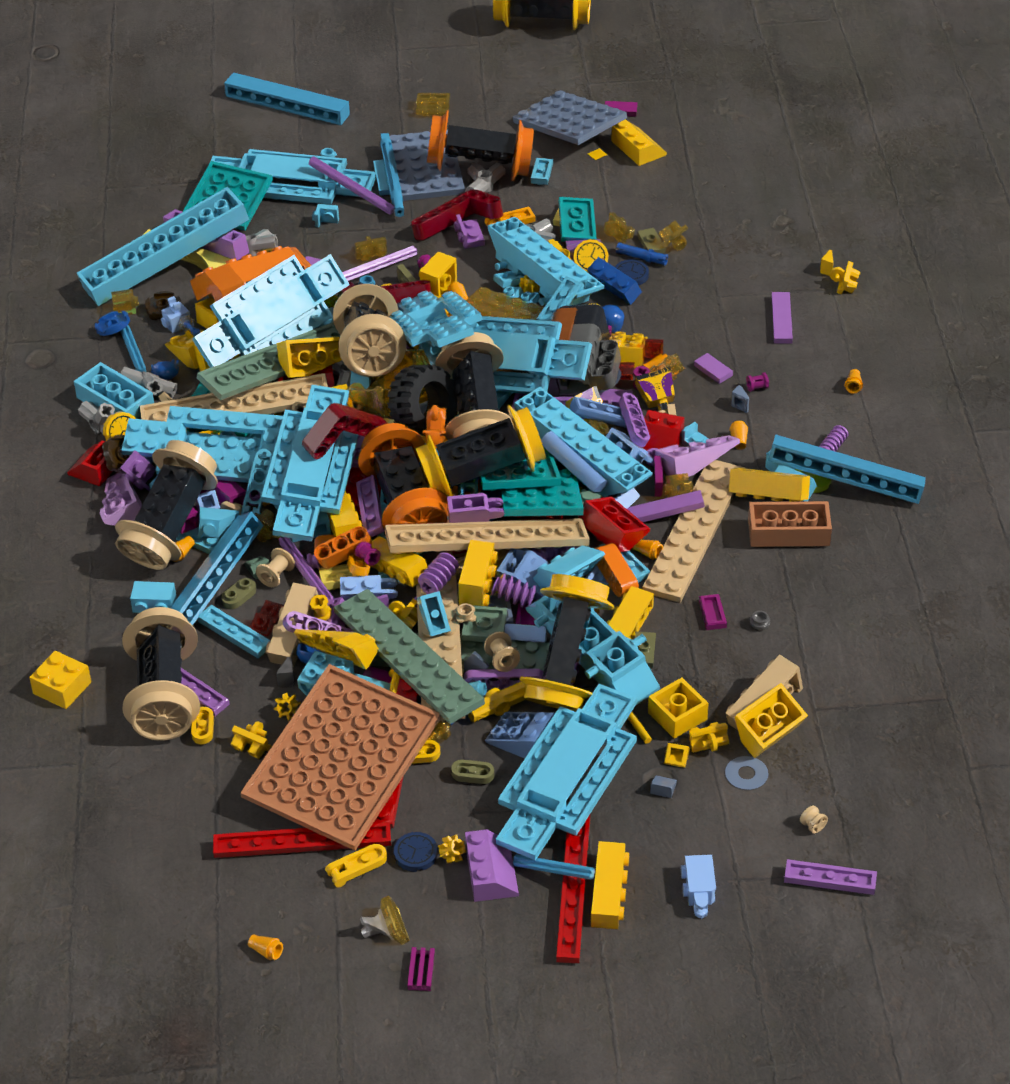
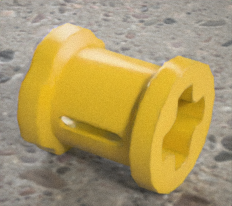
M315 595L311 598L310 606L314 610V617L324 621L328 620L332 615V610L328 606L327 597L325 595Z

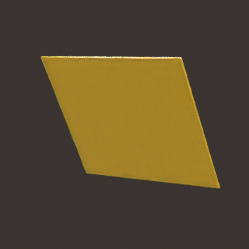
M600 148L588 153L595 160L608 155Z

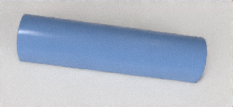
M575 396L572 399L570 410L579 417L627 428L620 407Z
M549 431L542 437L543 447L592 492L603 491L607 485V480L553 431Z

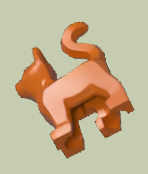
M433 405L427 411V430H423L422 434L425 435L426 443L427 437L430 435L435 449H437L436 445L445 442V435L447 434L445 431L446 409Z

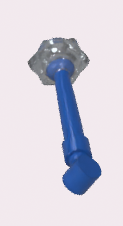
M189 315L179 319L178 327L184 332L189 329L193 337L201 333L199 329L194 327L195 320Z

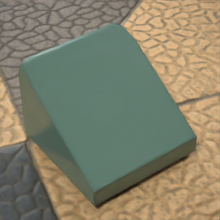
M258 556L245 562L244 565L253 578L258 579L256 575L257 566L260 564L268 565L270 562L269 559Z

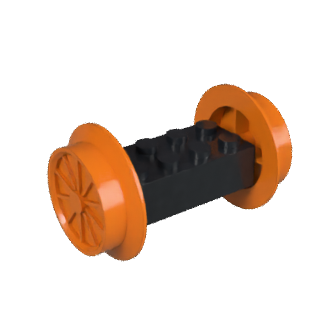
M449 110L443 116H432L427 163L437 164L439 171L442 168L445 148V154L453 158L464 156L465 159L469 160L478 158L484 162L498 161L500 164L512 163L513 159L511 181H514L517 175L528 176L534 129L523 127L521 120L518 123L517 134L453 125L448 126L446 134Z
M399 423L384 424L369 432L362 441L361 450L358 455L360 470L366 476L374 475L378 479L388 504L382 515V526L385 529V525L447 523V495L438 489L428 487L419 465L420 460L416 448L425 445V442L419 433Z

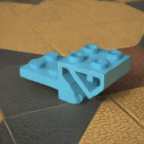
M316 650L297 679L298 688L305 695H308L324 670L331 664L387 690L390 688V683L354 673L353 661Z

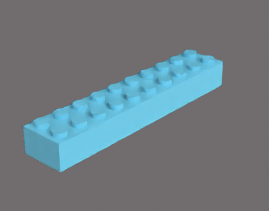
M228 187L224 188L77 272L82 287L97 306L106 303L108 300L248 221L249 217L244 204Z

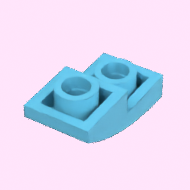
M509 286L503 290L498 298L499 301L508 305L533 309L540 296L538 292L523 293L521 287Z

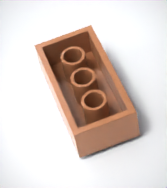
M828 501L749 502L748 523L751 547L830 546L832 526Z

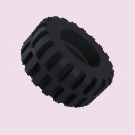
M411 365L403 368L400 371L401 373L394 377L395 381L391 382V391L388 392L389 403L387 404L391 411L389 413L390 417L394 419L393 423L403 424L421 436H425L422 434V431L427 430V411L433 405H437L439 408L446 409V428L447 424L458 414L457 398L454 393L455 384L454 380L450 379L451 375L444 371L442 367L435 365ZM423 387L428 398V405L424 415L419 405V397Z

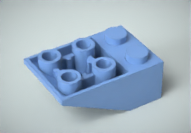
M511 548L498 567L496 576L500 577L503 573H506V580L513 576V583L521 579V586L528 582V589L535 585L536 593L533 599L539 600L545 595L540 593V587L533 578L538 573L537 569L542 564L550 563L532 550Z
M505 712L491 730L485 742L525 759L555 713Z

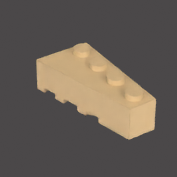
M293 583L291 589L287 590L285 605L279 611L278 624L274 625L273 637L266 646V654L270 662L282 665L286 658L290 657L294 667L298 659L296 650L301 642L295 633L289 632L284 628L283 619L292 611L314 617V610L311 608L310 602L312 597L318 595L316 587ZM291 618L292 625H295L294 618Z
M780 654L775 660H771L767 669L762 674L757 675L753 684L741 693L740 698L728 707L726 711L728 724L738 730L735 716L780 683L790 694L794 691L799 693L803 689L800 668Z

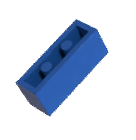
M600 257L587 269L591 276L604 285L605 289L630 305L642 293L634 279Z

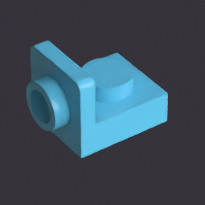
M318 204L316 211H313L312 214L315 227L319 228L321 222L338 223V206Z
M696 422L682 430V445L685 447L689 446V442L706 443V440L709 439L698 432V424Z

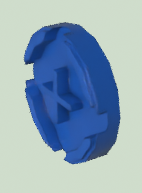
M118 311L110 312L102 316L98 320L99 323H95V330L97 334L102 336L117 333L129 324L130 317L126 311H122V313H118Z

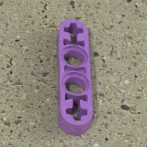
M625 392L619 400V405L630 439L635 445L645 447L650 439V435L638 399L633 394Z
M297 611L289 612L283 619L284 628L292 633L296 629L309 630L308 623H313L317 630L327 631V629L340 632H354L352 629ZM291 618H294L295 625H292Z
M476 669L466 671L464 673V680L468 683L479 680L485 682L487 690L493 688L505 689L521 682L520 680H510V678L532 677L542 679L543 671L540 669H513L508 672H501L496 669ZM490 678H498L499 680H497V681H490L489 679H490Z

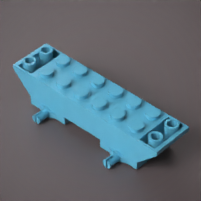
M511 217L510 219L488 225V231L496 250L495 258L500 261V263L495 264V269L497 271L504 268L509 269L517 275L524 273L531 280H534L540 286L539 293L544 296V298L539 299L541 306L548 303L566 276L582 284V287L569 305L587 302L591 294L604 289V285L518 218Z
M541 387L514 402L516 411L528 407L540 439L549 431H553L607 480V485L602 492H594L603 498L626 493L652 476L653 473Z
M543 596L526 607V611L535 619L534 623L538 628L545 626L546 631L552 635L559 600ZM591 608L589 620L584 623L583 627L586 629L584 641L579 644V649L582 652L578 663L586 670L584 672L589 679L593 677L599 684L636 697L637 704H639L651 694L660 690L657 680L646 663L645 655L638 649L639 645L647 641L646 637L640 634L631 640L620 631L615 632L594 611V608Z

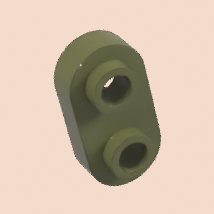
M243 578L237 581L222 594L223 606L227 609H236L244 604L256 593L255 581L250 578Z
M457 760L451 767L452 777L459 782L487 784L494 779V767L488 762Z

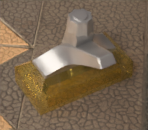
M389 895L381 899V908L377 916L361 917L360 919L361 924L365 926L361 929L364 938L382 933L401 945L410 941L398 906Z

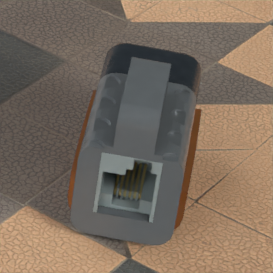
M597 304L566 305L554 311L551 321L562 324L559 340L590 342L592 349L585 381L550 378L547 392L553 397H574L594 386H597L598 390L613 388L617 380L621 355L618 343L614 340H609L610 332L603 307Z

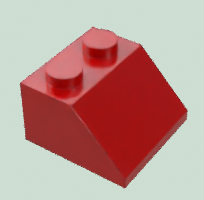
M648 410L644 420L650 439L645 447L642 448L647 451L651 448L661 449L672 445H678L679 447L682 440L685 417Z

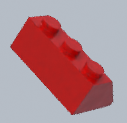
M612 496L585 500L583 515L578 516V518H582L586 530L593 533L599 541L606 545L610 543L615 544L620 552L630 551L650 532V528Z

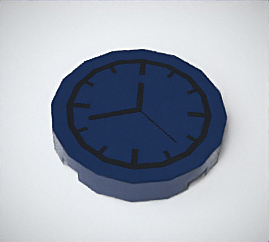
M624 260L615 266V268L634 279L638 285H642L649 278V268L641 261Z
M422 832L405 834L394 845L395 861L402 869L411 872H417L419 869H422V871L426 870L438 858V846L435 840L428 834Z

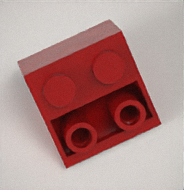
M101 440L90 447L67 472L68 475L101 486L113 472L108 470L104 458L102 444L106 441Z

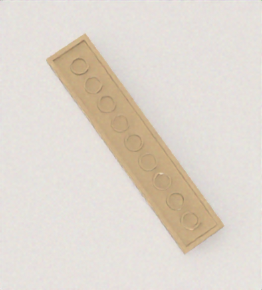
M324 373L262 384L221 401L213 393L141 405V419L167 422L170 406L257 414L285 412V409L291 410L292 405L296 401L308 399L311 385L328 387L326 375Z
M714 460L704 467L692 492L701 490L705 507L680 513L663 546V550H661L643 585V590L654 593V596L681 603L735 494L729 492L730 469L745 467Z
M582 518L385 525V534L390 553L397 554L453 550L460 552L468 550L470 540L494 543L495 550L589 546V536Z
M455 574L440 591L451 631L430 637L417 602L418 636L463 678L460 624L456 621L457 614L455 613V609L458 607L457 575ZM418 583L416 585L417 598L427 595ZM421 697V705H423V706H425V707H427V708H429V709L434 710V709Z

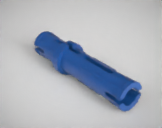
M618 242L616 248H619L616 249V253L643 259L647 263L654 262L665 266L668 262L666 258L668 259L667 254L654 252L653 249L646 250Z

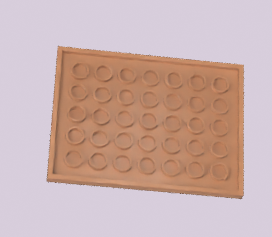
M329 664L241 791V798L356 851L441 719V715L432 709Z

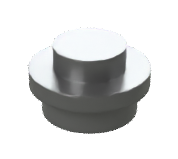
M756 611L750 617V625L755 629H766L770 625V617L764 611Z

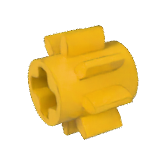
M527 275L524 278H520L519 287L522 288L523 293L539 292L540 286L534 280H531Z
M284 693L282 698L275 699L278 704L274 710L278 711L279 718L286 715L287 719L290 720L293 714L296 713L298 705L301 704V702L295 699L296 695L289 697L288 693Z
M457 835L442 838L443 844L438 845L440 857L447 859V863L463 860L461 855L467 852L464 841L458 839Z

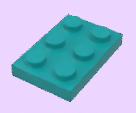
M559 197L561 242L597 239L593 199Z

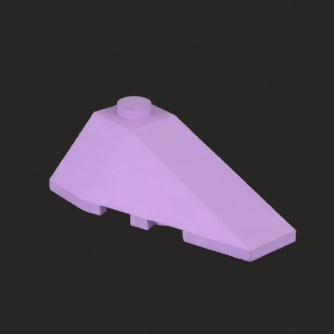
M728 435L707 439L706 443L689 442L687 447L672 445L655 450V455L662 457V468L668 477L675 479V481L686 480V477L696 474L740 443V439Z
M116 473L106 481L104 491L106 498L102 500L104 507L100 509V515L105 524L115 526L120 520L134 521L142 506L131 482L124 477L126 473Z

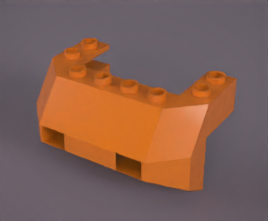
M282 246L271 249L272 252L267 253L264 250L256 253L257 256L252 257L249 254L241 257V260L238 261L236 258L226 261L225 265L214 269L213 267L202 270L203 272L195 274V278L190 280L197 301L207 296H213L216 302L293 255L296 256L304 270L312 265L296 247L282 248Z

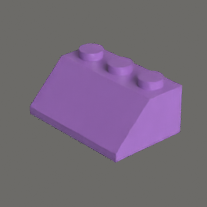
M489 830L465 832L466 854L474 902L519 896L511 850L497 845L496 838L498 835Z

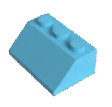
M583 545L577 549L572 547L565 552L563 557L558 555L550 564H542L537 569L538 573L534 576L533 580L542 589L550 587L553 574H564L582 578L596 566L605 553Z

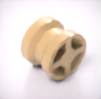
M814 805L808 807L800 817V822L803 825H807L814 834L821 831L828 821V817L825 814H820L819 809Z

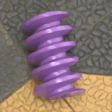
M443 552L438 554L437 558L429 564L428 568L418 578L421 589L426 594L441 591L443 586L456 574V569L459 567L458 561L449 553Z
M503 573L500 577H497L491 595L493 596L498 592V598L500 599L505 594V601L508 602L513 598V604L516 605L520 601V607L523 608L526 604L528 606L531 605L536 593V586L533 585L531 589H528V582L521 586V579L513 583V576L506 580V573Z

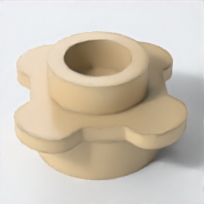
M467 603L459 605L455 609L457 614L456 621L458 623L474 622L476 620V615H474L475 607Z

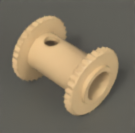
M282 548L272 550V560L268 565L260 564L256 568L258 579L268 587L278 586L280 583L279 575L284 570L291 571L295 567L292 555Z
M505 632L492 633L484 643L486 654L493 657L492 664L494 668L501 672L513 670L520 661L518 650L511 647V637Z

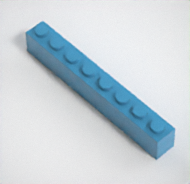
M233 73L224 83L226 97L342 125L350 115L349 101L237 73Z
M776 434L768 461L917 504L920 502L926 477Z
M252 511L239 515L234 519L171 606V609L182 613L192 625L264 526Z

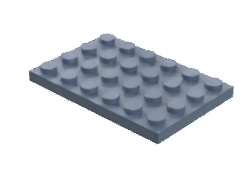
M560 90L555 92L554 95L544 98L541 102L532 104L528 109L519 111L512 118L513 123L518 124L519 120H521L524 127L533 128L536 131L580 145L625 120L627 113L618 108L603 105Z
M429 131L390 136L403 201L465 193L457 157H449L448 154H445L444 148L441 171H439L437 164L427 163Z

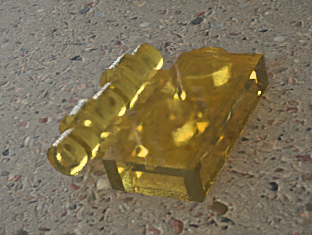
M418 93L416 115H444L449 110L450 93Z

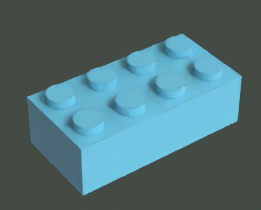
M101 362L74 381L76 397L79 400L92 402L98 408L103 403L112 404L115 408L114 414L121 411L130 413L136 419H141L140 406L154 403L151 391Z

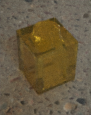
M133 289L111 292L114 311H118V313L126 311L128 315L136 314V307L139 306L138 297L133 294Z

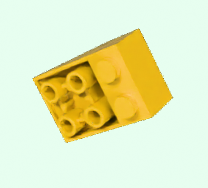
M189 329L185 331L186 334L170 338L169 342L165 343V346L187 367L199 368L192 340L193 334Z
M619 331L611 335L609 340H614L618 343L621 355L619 368L634 370L636 367L643 365L648 337L641 333L626 335L625 332Z

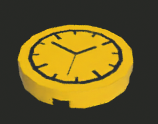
M589 239L578 244L574 251L573 259L578 266L588 272L587 269L598 257L608 262L609 255L603 243Z
M121 411L110 415L103 426L105 441L115 435L125 436L129 418H136L130 413Z

